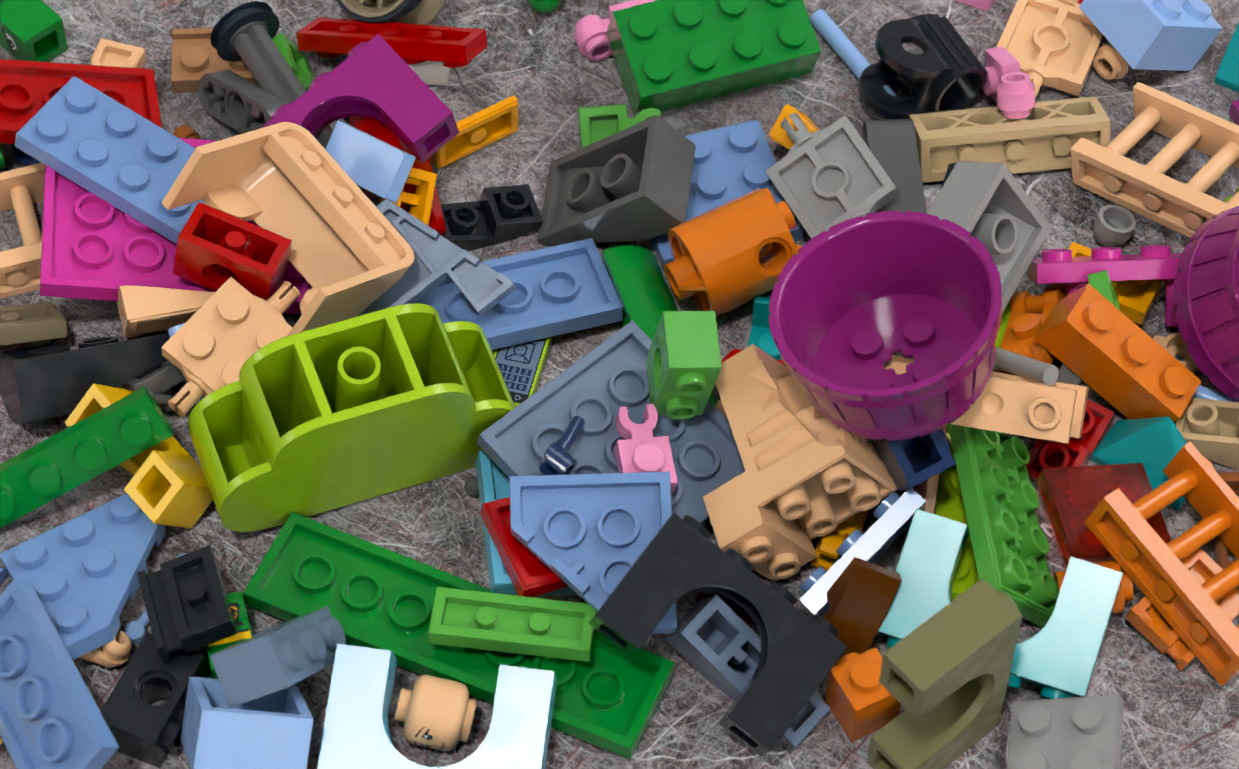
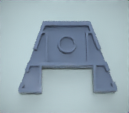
M385 199L376 206L409 243L414 252V262L397 283L358 316L397 305L415 303L448 277H451L480 316L517 289L508 277L500 272L498 273L481 262L473 254L447 240L439 232L388 199Z

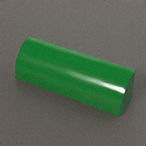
M632 245L617 246L603 250V263L623 306L622 321H619L621 328L633 320L653 341L663 311H678L656 256L644 247ZM711 393L709 400L715 406L717 402L713 393Z

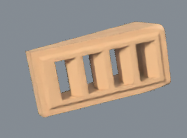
M119 286L117 307L124 337L131 338L143 334L165 332L176 325L186 323L215 292L147 286Z

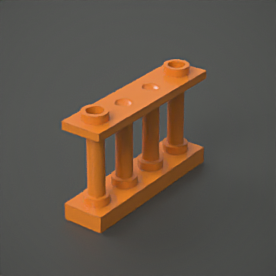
M1190 441L1179 450L1163 470L1169 480L1134 503H1131L1119 488L1102 499L1084 523L1217 682L1223 686L1239 674V624L1235 626L1215 601L1239 585V497L1215 471L1212 463ZM1184 495L1203 520L1166 544L1146 520ZM1218 536L1238 560L1201 585L1182 564L1181 560Z

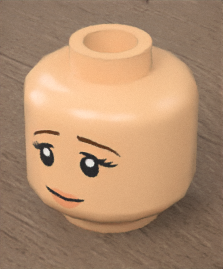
M421 675L415 680L412 690L401 688L394 720L404 722L403 736L407 742L447 752L453 750L457 746L458 741L467 743L477 700L469 699V690L461 682L431 675Z

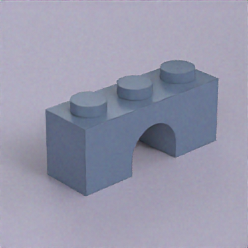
M326 606L271 626L253 635L251 639L234 644L210 655L229 708L288 688L334 663L337 644L345 645L346 638L342 625L335 617H332L329 607Z

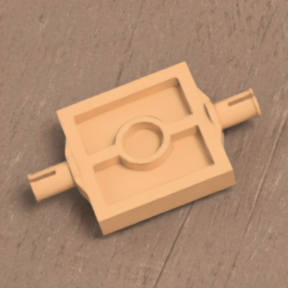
M1017 0L996 46H1003L1020 62V72L1028 74L1030 81L1035 84V100L1042 85L1076 96H1080L1094 64L1097 50L1102 46L1105 37L1079 8V0Z
M230 277L162 346V355L181 370L187 381L186 385L168 401V405L174 412L177 410V414L184 417L202 396L206 397L223 386L239 381L240 369L252 354L267 344L286 337L290 333L292 327L286 323L282 314L301 296L295 286L291 289L292 284L284 281L283 285L265 301L252 295Z

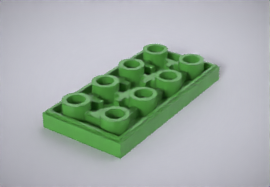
M948 424L979 580L984 578L996 591H1003L1008 594L1016 603L1023 618L1043 628L1054 611L1059 590L1055 579L1049 573L1046 554L1049 552V543L1038 522L1036 508L1039 507V497L1029 480L1026 466L1030 461L1028 449L1017 436L1011 437L1002 432Z

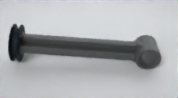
M261 1L248 2L233 8L221 17L213 27L210 35L211 46L217 50V55L225 61L243 60L262 89L283 100L285 103H293L306 92V89L272 40L280 26L278 16L273 13L271 6ZM330 125L323 128L315 137L324 149H326L333 132ZM358 186L375 206L379 204L380 196Z

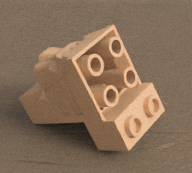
M752 344L721 363L722 368L716 380V386L745 472L703 496V500L719 548L724 552L728 548L739 552L754 566L753 570L775 582L779 579L793 576L800 570L801 566L817 558L812 539L831 533L839 523L856 513L874 508L880 503L882 498L898 488L871 443L866 445L864 437L857 436L854 432L850 433L824 417L812 404L805 388L790 373L788 368Z

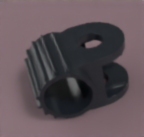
M922 14L912 18L890 21L880 28L875 40V48L880 56V60L878 63L866 67L858 81V92L862 100L875 112L891 119H909V115L965 109L971 102L976 100L975 98L980 92L984 91L982 87L986 83L985 75L988 72L946 16L941 18L938 14ZM902 44H915L924 53L919 55L909 53L902 47ZM892 85L899 87L906 93L907 97H895L889 94L883 86Z

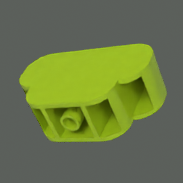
M411 303L393 306L314 328L267 344L245 361L239 372V381L213 391L196 404L189 415V434L222 524L232 531L253 532L285 524L291 512L309 517L476 467L479 450H482L477 444L479 434L513 410L515 405L481 326L468 321L442 323L438 311L432 306Z

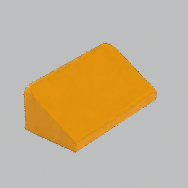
M510 96L456 122L460 133L430 156V161L436 169L443 168L519 130L518 99L516 96Z

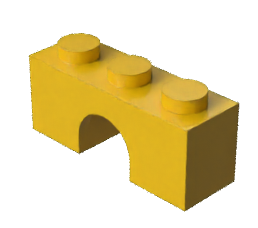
M93 383L67 418L65 424L67 427H70L133 392L131 390ZM173 436L119 464L133 475L124 491L154 524L192 528L213 501L202 468Z

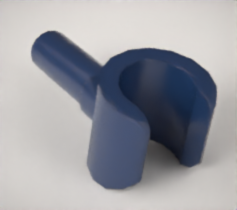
M574 416L561 439L557 443L553 442L548 446L544 459L539 464V469L543 474L568 475L572 472L577 461L567 452L585 424V420L582 417Z

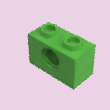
M663 311L646 357L650 404L655 406L658 415H667L675 420H684L696 415H703L722 368L715 311Z

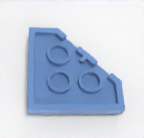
M670 472L509 476L511 534L596 611L599 610L657 532L672 515ZM676 603L671 606L651 634L676 633Z
M125 494L0 553V561L11 581L27 580L31 582L70 657L74 660L114 640L121 625L119 615L126 601H133L140 586L137 572L143 570L147 572L148 569L145 562L153 546L159 547L166 530L164 525L154 524L132 498Z

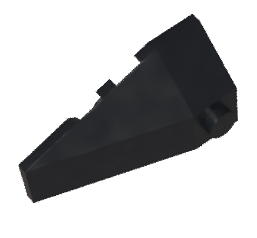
M168 331L143 334L120 342L118 337L100 338L98 336L83 338V341L78 343L79 349L70 350L68 345L53 346V343H49L43 346H28L0 351V395L9 418L22 423L26 422L28 429L57 425V416L71 414L93 383L119 388L167 361L168 359L162 355V346L170 339Z

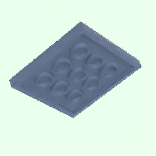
M633 320L479 434L477 444L508 477L545 475L540 471L539 464L544 459L546 449L553 442L557 443L561 439L574 416H580L585 420V424L567 452L577 461L570 474L618 473L614 448L617 440L626 439L616 429V417L620 407L626 406L628 417L632 422L636 424L645 423L643 413L646 405L650 404L646 357L652 340ZM710 400L707 402L703 415H696L684 420H675L667 415H658V421L653 432L654 437L669 436L678 481L675 492H671L672 514L675 513L681 519L688 515L699 521L702 525L710 521L703 496L745 472L729 421Z

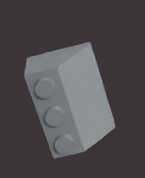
M957 161L927 214L938 216L941 220L944 218L958 224L969 231L971 237L975 236L986 247L993 257L992 262H995L1000 274L1003 313L1052 227L1007 167L1003 163Z

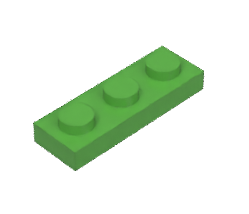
M437 587L428 632L429 644L590 662L595 628L589 622L597 611L587 603Z

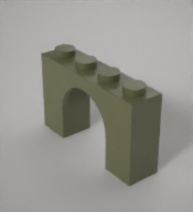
M982 578L883 653L879 682L906 710L871 736L867 763L873 769H944L999 725L1022 620V614L1008 594L1003 591H996Z

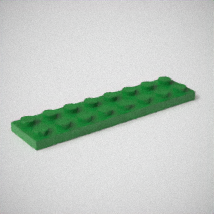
M291 512L243 592L245 605L285 621L328 606L332 617H335L342 625L346 638L345 645L390 650L397 659V666L420 675H431L461 682L467 686L469 695L492 704L495 701L500 665L554 671L558 681L551 728L629 759L634 754L674 674L675 662L643 649H639L634 655L630 656L597 631H594L590 662L429 644L428 632L437 587L491 593V590L294 512Z

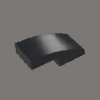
M529 184L483 188L480 201L440 204L447 231L441 236L466 251L512 240L540 228L543 222Z

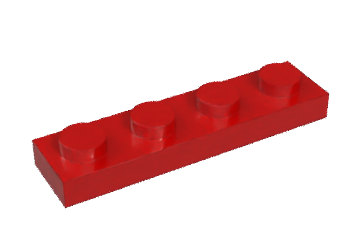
M318 17L296 32L299 51L317 52V55L323 58L349 54L356 45L368 42L379 34L406 64L440 61L443 66L449 68H458L470 64L473 58L488 47L486 29L393 22H365L352 19Z

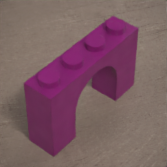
M379 34L368 42L356 45L349 52L344 62L331 72H325L315 78L304 94L293 103H286L279 107L273 113L271 120L263 126L267 127L281 122H292L302 126L316 137L323 128L339 119L352 116L368 117L380 121L391 129L421 163L460 133L450 109Z

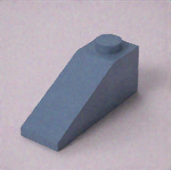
M717 594L700 600L678 623L676 633H669L665 637L705 679L733 701L736 700L750 681L759 662V636ZM814 692L781 739L792 748L796 747L831 708Z

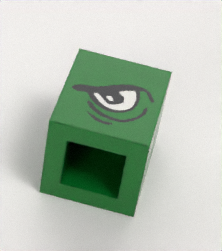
M4 0L0 4V46L15 60L50 62L68 50L62 18L42 0Z

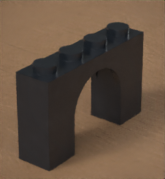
M673 513L602 604L589 624L632 656L640 649L671 606L687 596L702 593L717 594L741 606L756 626L760 640V657L754 675L718 724L758 755L763 756L774 748L848 646L838 639L840 632L829 621L818 615H814L811 619L794 606L797 599L786 588L776 582H770L767 585L751 572L754 566L747 558L730 548L724 552L708 539L711 535L709 530L699 521L688 515L681 519Z

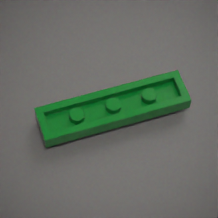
M146 386L1 463L0 528L171 437L172 427Z

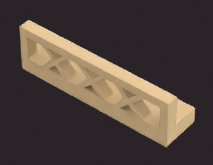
M1096 96L1036 102L1035 106L1031 108V114L1021 119L1004 117L1002 110L997 106L909 115V119L914 121L922 183L944 181L948 165L957 161L1003 163L1011 174L1072 168L1071 148L1082 137L1104 147L1110 143L1111 121Z

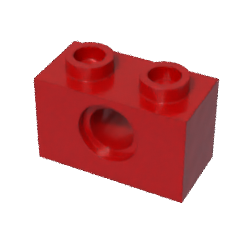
M198 202L178 236L173 274L215 292L232 277L252 295L267 301L278 290L285 277L292 240Z

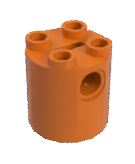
M757 188L669 229L668 238L674 259L664 264V271L676 297L680 301L692 297L701 311H715L716 317L754 300L758 296L772 292L775 283L778 284L777 278L782 269L794 254L797 255L799 253L798 250L801 248L799 244L795 245L790 230L796 228V223L786 202L776 203L768 188Z

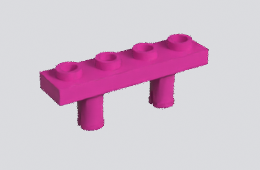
M1141 246L1140 254L1121 255V248L1096 247L1091 248V256L1072 257L1071 249L1042 250V258H1033L1028 267V279L1037 284L1062 283V285L1067 286V296L1089 283L1087 275L1104 270L1108 271L1111 281L1160 279V281L1165 282V325L1178 327L1175 314L1177 307L1174 306L1175 275L1178 274L1176 269L1182 253H1171V246Z

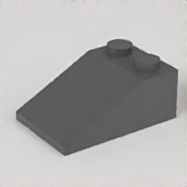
M657 115L551 161L541 214L543 222L538 231L537 241L542 245H559L593 238L594 243L649 240L669 232V229L684 223L696 145Z

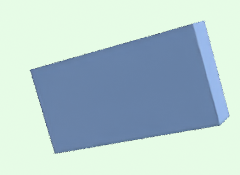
M339 120L325 149L356 185L395 203L398 201L416 159L415 156Z

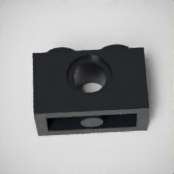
M147 632L100 712L119 746L116 752L161 768L169 752L175 753L182 745L180 739L189 677L209 678L205 654L195 650L188 653L185 652L184 648L169 653L171 659L163 662L156 649L153 634ZM156 699H168L167 702L161 705H148Z

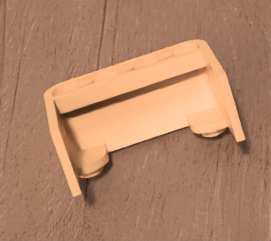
M292 122L277 123L196 147L161 202L167 210L203 200L210 207L247 222L254 220L259 227L292 240L288 260L313 288L309 289L300 300L302 315L287 336L357 317L397 283L414 262V252L409 243L308 130Z

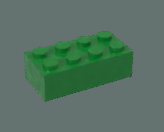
M656 0L613 11L606 33L633 115L644 108H656L662 112L810 74L821 53L803 0Z

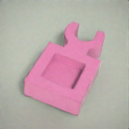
M653 404L646 405L643 413L645 423L642 424L632 422L628 417L627 407L621 406L615 423L618 433L626 440H617L614 448L618 473L670 472L671 492H675L678 481L669 436H653L658 421V412Z

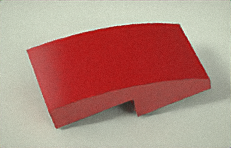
M1087 399L1081 438L1070 437L1069 443L1037 439L1029 453L1030 461L1026 464L1029 478L1062 495L1065 490L1067 495L1073 486L1067 488L1066 486L1070 482L1078 480L1089 463L1092 453L1101 443L1114 421L1115 413Z

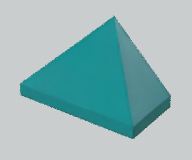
M1169 416L1117 420L1094 450L1090 460L1149 493L1169 480L1163 470L1187 442ZM1183 495L1169 505L1179 511L1187 499Z

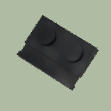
M210 545L161 563V570L147 575L145 570L137 572L155 646L163 662L171 659L169 653L183 648L188 653L237 634L217 559Z

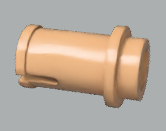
M1106 44L1097 50L1094 67L1101 77L1107 80L1120 79L1127 74L1130 65L1112 45Z

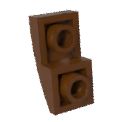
M854 557L826 592L829 609L822 618L838 629L840 632L838 639L848 646L841 657L850 653L862 654L866 652L895 598L901 582L900 573Z

